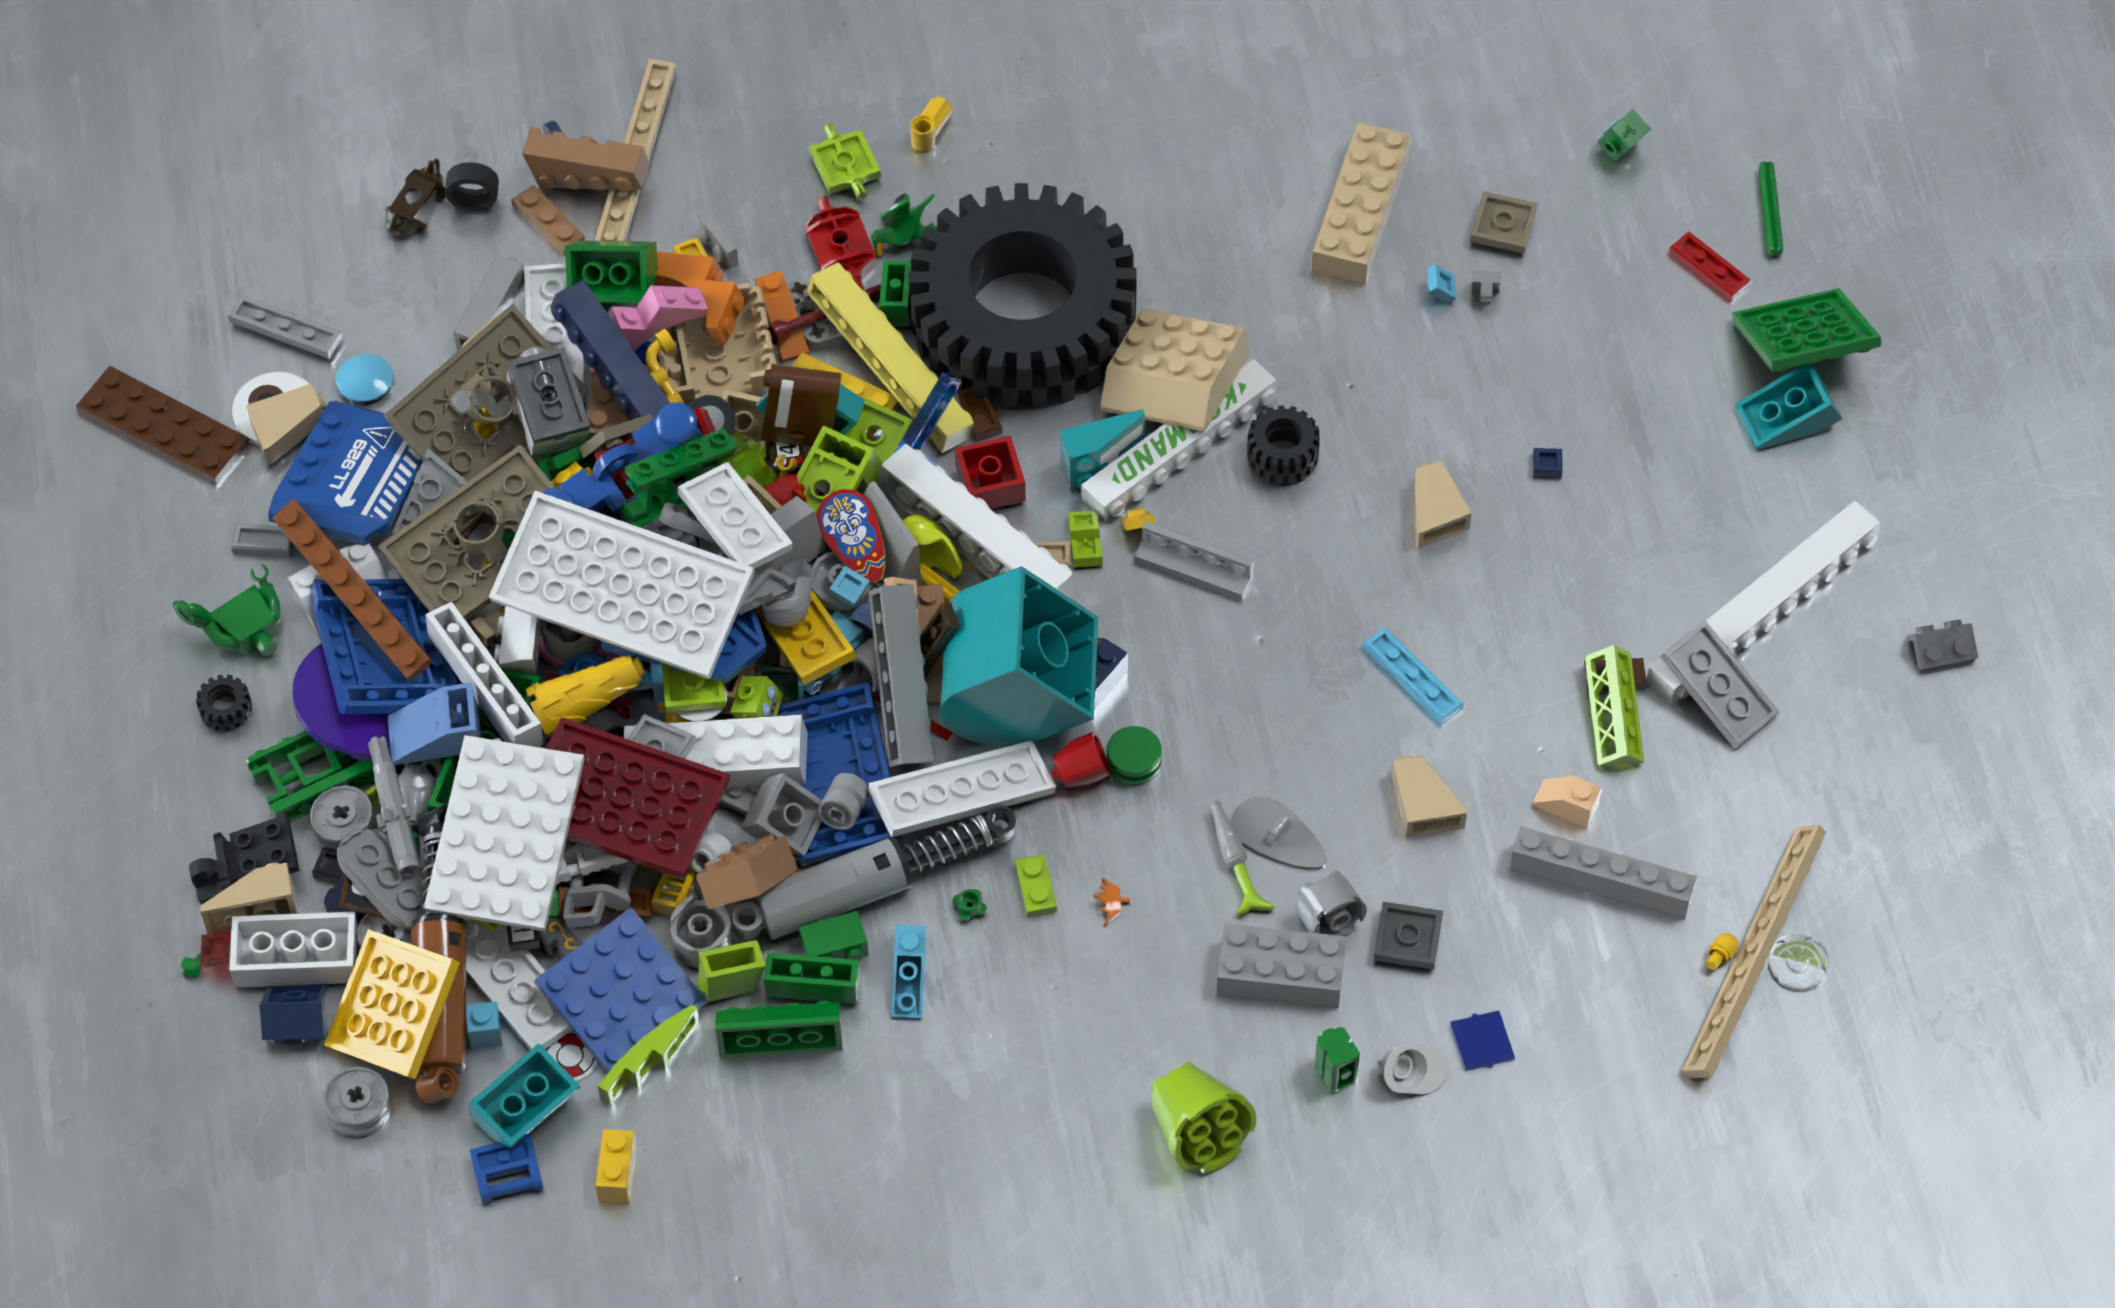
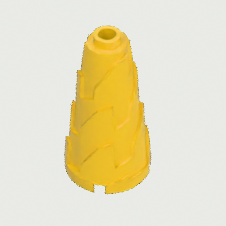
M631 655L627 657L621 656L596 667L592 666L579 672L566 674L541 684L537 682L526 688L527 697L534 696L535 700L530 702L531 707L540 721L545 734L551 733V740L561 717L582 723L587 720L586 718L610 704L612 700L638 686L640 681L643 680L641 675L645 674L646 671L638 657L633 659Z

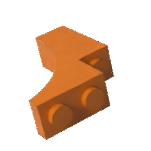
M657 251L658 271L654 286L700 288L709 309L706 313V328L715 344L726 345L729 336L734 332L738 314L744 307V297L736 283L723 282V271L715 257Z

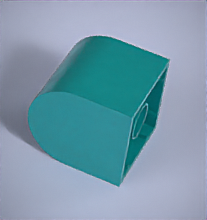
M1023 566L968 587L952 597L949 602L952 604L960 627L944 650L940 703L941 720L950 731L962 738L977 743L1012 746L1031 740L1035 742L1094 720L1099 619L1097 615Z

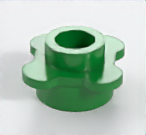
M967 889L953 897L952 903L958 908L959 918L963 921H968L972 916L984 915L987 912V905L982 903L981 892L977 889ZM968 903L973 904L971 907L967 906Z

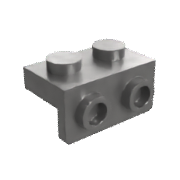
M1961 619L1943 622L1944 628L1934 630L1933 625L1915 628L1916 634L1908 635V639L1914 643L1919 670L1979 658L1972 623L1962 624Z

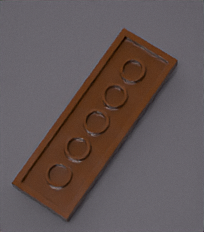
M110 365L76 405L78 413L215 485L219 483L250 445L247 436Z

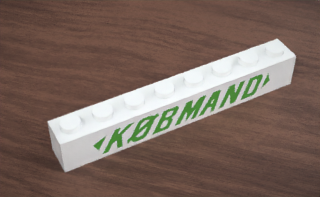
M1255 359L1251 360L1240 369L1205 432L1169 424L1162 425L1081 485V501L1091 510H1096L1097 516L1103 522H1106L1112 516L1117 517L1131 502L1143 498L1150 488L1162 484L1169 474L1176 469L1185 467L1190 459L1198 453L1207 451L1214 441L1220 437L1227 436L1233 427L1241 421L1249 420L1260 407L1269 405L1276 397L1277 380Z

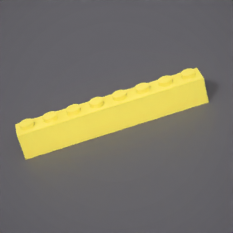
M839 262L811 275L807 294L940 452L943 453L968 440L974 425L970 414L964 411L955 401L953 394L944 388L936 374L928 369L922 362L919 354L911 349L905 342L902 334L889 323L886 315L881 310H878L870 300L869 295L855 283L852 275L845 271Z

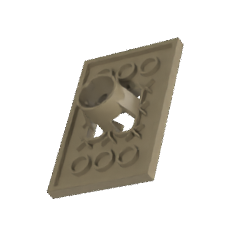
M511 304L383 417L422 461L424 460L427 448H429L468 482L491 466L511 444L515 447L521 445L523 448L527 445L525 431L518 413L515 415L513 413L516 398L515 391L506 380L508 362L519 359L523 351L532 347H542L547 351L553 349L518 308ZM490 368L496 376L483 377L478 374L483 369ZM573 373L580 396L582 397L589 390ZM488 381L497 383L487 392L496 404L508 395V409L506 413H501L500 418L484 417L481 408L473 403L471 398L475 388H480V383ZM459 390L468 393L466 398L468 410L466 412L458 411L451 402V398ZM477 421L485 424L495 423L496 432L485 439L475 430L474 425Z
M519 445L378 545V548L428 612L452 602L466 621L492 602L489 599V594L509 551L501 540L502 537L510 532L516 535L534 491L543 493L546 490L555 488V486L524 448ZM478 514L492 515L496 525L488 530L490 533L489 537L477 541L467 540L461 536L463 525ZM453 532L456 533L460 545H454L449 540V536ZM484 553L489 563L480 570H474L469 565V561L477 554Z

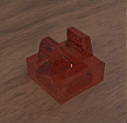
M230 930L201 935L200 963L205 968L230 963Z

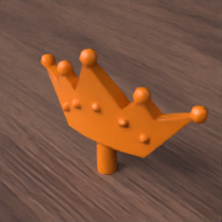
M1103 877L1101 880L1106 885H1100L1099 888L1105 892L1093 894L1092 896L1105 905L1100 910L1108 915L1107 920L1103 923L1107 926L1109 921L1120 914L1121 903H1130V897H1120V888Z

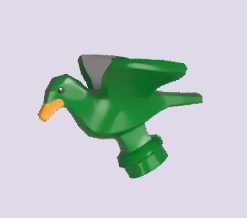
M903 193L880 211L882 221L890 228L874 230L871 235V241L877 255H882L884 243L905 246L914 239L921 240V234L927 227L921 223L925 209L936 198L933 193L912 209H910L909 195ZM930 223L928 225L929 227L937 230V226L934 225V223Z

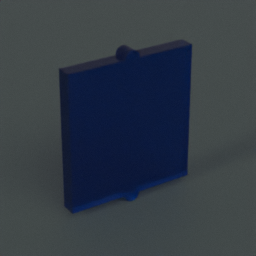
M1499 1010L1481 1015L1473 1013L1472 1017L1450 1022L1465 1071L1486 1066L1492 1068L1494 1064L1515 1060Z

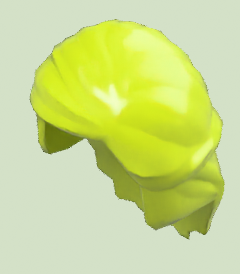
M914 514L902 520L919 544L920 564H925L929 568L935 566L949 577L952 575L953 578H956L957 575H961L963 563L960 554L944 533V529L940 524L920 514Z

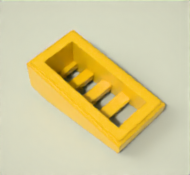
M690 866L689 874L686 875L685 879L663 873L651 901L653 913L671 917L674 910L682 902L689 899L696 875L698 874L692 866ZM671 878L683 880L685 883L671 881ZM668 887L680 889L681 891L679 893L667 889ZM665 896H669V897L677 898V900H676V901H672V900L664 899V897H665Z

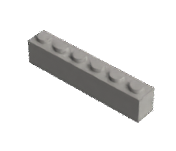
M913 585L880 586L868 591L888 768L922 766L934 762L935 746L931 740L930 733L931 714L928 711L926 698L928 686L924 681L923 672L925 659L921 652V627L918 623L916 612L918 599L914 593Z
M1520 826L1512 850L1510 869L1683 919H1686L1697 876L1522 826Z

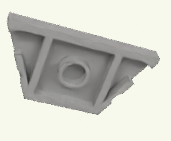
M703 538L699 539V549L729 559L718 544ZM764 564L755 568L754 576L738 614L741 615L794 591L795 580Z

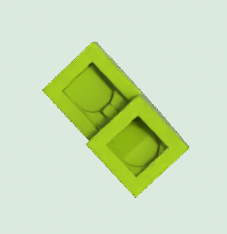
M1097 511L1068 512L1074 568L1103 565Z

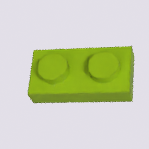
M1045 855L1016 859L1015 868L1027 918L1057 912Z

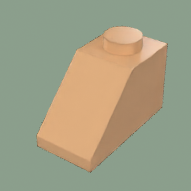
M1576 776L1544 779L1532 802V806L1588 828L1599 806L1602 787Z

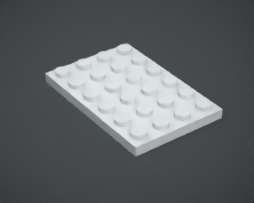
M465 735L424 905L425 911L545 932L584 765V755Z

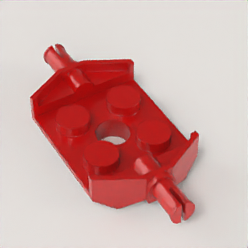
M823 195V200L820 196L816 200L820 213L813 215L806 223L805 235L809 237L821 270L839 262L844 270L852 275L853 280L861 290H865L861 280L877 267V257L857 210L848 206L834 208V206L830 205L826 195ZM837 237H844L848 239L843 244H838L833 241Z

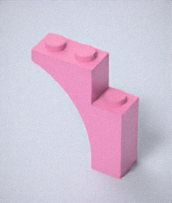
M651 285L636 308L611 307L608 315L635 351L661 330L688 320L704 317L709 309L700 288Z

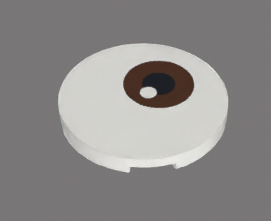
M270 372L251 379L241 387L232 404V417L237 431L247 436L251 444L259 446L246 405L309 385V383L303 378L287 372Z

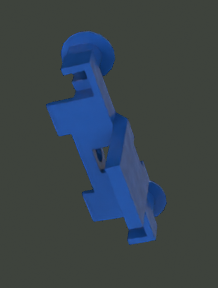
M680 402L665 405L657 413L656 418L654 417L631 434L637 443L632 446L623 444L612 448L594 464L592 475L588 476L583 468L560 484L561 489L551 488L543 493L597 513L606 506H609L618 517L620 509L624 507V504L636 500L637 494L627 500L611 476L628 464H633L704 436L697 427V417L694 410Z

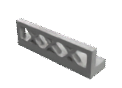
M1145 521L1142 527V542L1134 555L1135 563L1234 599L1243 600L1253 579V559Z

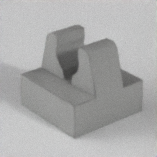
M1473 271L1471 290H1480V302L1491 303L1492 291H1500L1502 272Z

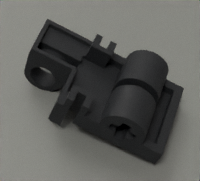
M286 814L229 833L230 841L221 832L213 834L217 860L200 858L189 865L191 881L196 888L200 904H204L256 868L265 867L270 863L281 864L287 862L290 874L300 871L291 823Z

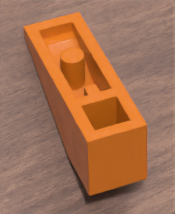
M781 270L754 278L755 286L761 287L764 300L762 307L766 310L768 323L775 320L788 322L798 318L790 290ZM802 328L791 332L786 341L776 345L783 363L797 359L801 352L810 355Z

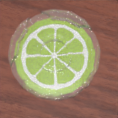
M1790 934L1781 937L1771 949L1768 956V971L1771 978L1780 987L1791 992L1804 993L1816 989L1824 982L1829 971V956L1825 947L1820 942L1818 944L1812 940V937L1805 934Z

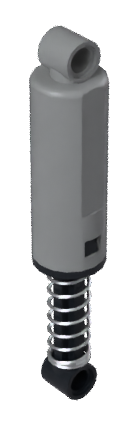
M995 806L990 809L986 816L982 817L979 815L975 819L971 818L969 824L966 825L960 822L956 829L949 826L945 833L938 830L935 837L926 835L922 842L915 839L911 846L904 843L901 849L897 839L890 837L789 875L763 894L753 897L754 903L742 902L735 907L732 914L733 932L739 938L749 940L757 937L761 930L764 929L768 937L775 940L798 931L800 926L838 916L911 888L913 886L911 871L919 869L922 872V867L929 864L933 868V863L940 860L944 864L945 858L952 856L955 859V854L961 852L966 855V850L975 848L978 851V846L982 844L988 847L992 845V842L1000 844L1009 841L1014 834L1016 824L1015 813L1007 806ZM1003 820L1007 823L1008 827L998 829L993 825V822ZM744 916H751L755 922L752 925L746 926L741 924L739 920Z

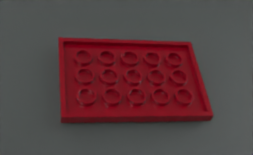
M561 717L546 749L581 754L585 758L567 840L685 879L728 786L730 774Z

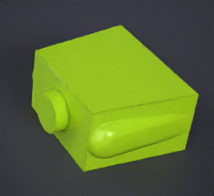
M754 940L698 952V989L700 992L705 993L708 1002L755 992L766 967L758 941Z

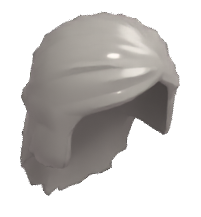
M798 559L790 564H785L780 573L795 580L794 591L760 606L764 618L774 626L791 627L797 625L808 614L809 604L812 601L810 592L813 571L810 564H807L806 559Z

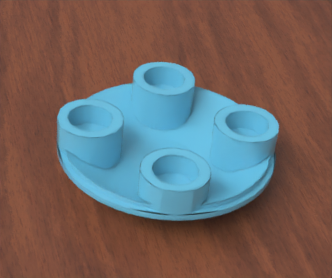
M361 354L349 358L340 366L336 374L338 390L343 396L350 399L354 405H363L367 401L375 400L389 393L393 387V372L390 365L383 358L372 354Z

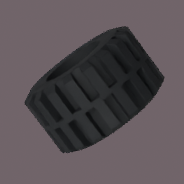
M1280 405L1275 410L1273 407L1267 408L1265 414L1260 412L1257 415V420H1252L1250 429H1248L1247 459H1249L1251 469L1255 468V473L1259 477L1264 475V480L1268 482L1276 480V484H1282V481H1288V484L1295 483V479L1298 478L1301 481L1306 478V473L1311 474L1314 471V466H1317L1320 431L1319 427L1315 426L1316 421L1313 417L1307 418V412L1304 410L1298 412L1297 407L1293 406L1290 409H1285V405ZM1283 440L1292 442L1296 446L1290 449H1278L1271 444Z

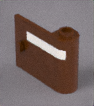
M771 364V370L765 369L763 386L768 387V396L761 441L812 447L823 426L833 430L840 391L841 373Z

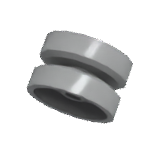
M830 551L819 557L813 564L811 589L830 616L838 610L849 619L851 614L860 605L870 603L868 591L875 589L874 583L869 582L868 587L854 608L829 594V588L843 567L846 566L833 551Z

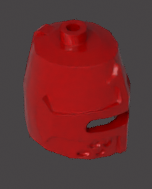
M1095 732L1069 741L1066 746L1052 756L1055 769L1050 771L1055 781L1060 779L1067 789L1089 785L1110 775L1103 745Z

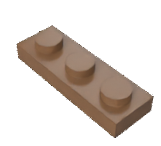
M534 184L511 199L512 206L563 257L565 256L566 244L577 240H585V235Z

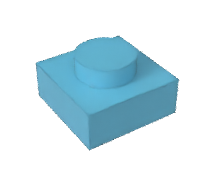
M1438 265L1427 269L1429 293L1446 303L1455 300V276Z
M844 566L829 588L828 593L854 608L868 587L870 580Z

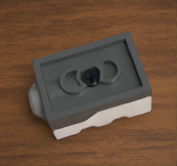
M532 347L523 351L519 359L509 361L506 380L515 391L517 413L525 431V438L531 456L586 442L590 423L565 348L547 351L542 347Z

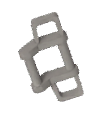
M628 861L616 866L611 865L610 868H601L600 871L612 870L620 875L617 889L607 884L583 886L584 876L582 874L573 876L570 888L566 891L564 898L563 918L566 926L574 928L597 925L601 920L605 905L617 911L629 909L631 897L629 896L632 876L635 875L637 870V863ZM594 905L593 910L588 913L573 914L574 907Z

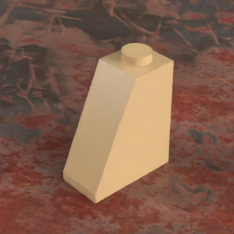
M312 384L246 405L252 428L266 464H273L310 434L320 418L322 410L326 408L322 394H316Z
M1442 461L1425 463L1418 469H1415L1413 494L1416 547L1419 549L1470 529L1472 512Z
M1403 756L1398 760H1393L1391 777L1406 837L1465 828L1467 817L1465 806L1423 756Z

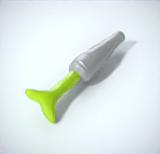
M1220 801L1212 802L1209 807L1213 815L1223 860L1227 867L1234 869L1244 894L1243 903L1236 913L1237 916L1245 915L1251 909L1259 911L1273 910L1275 906L1259 896L1253 887L1245 867L1248 860L1246 850L1233 825L1224 813Z

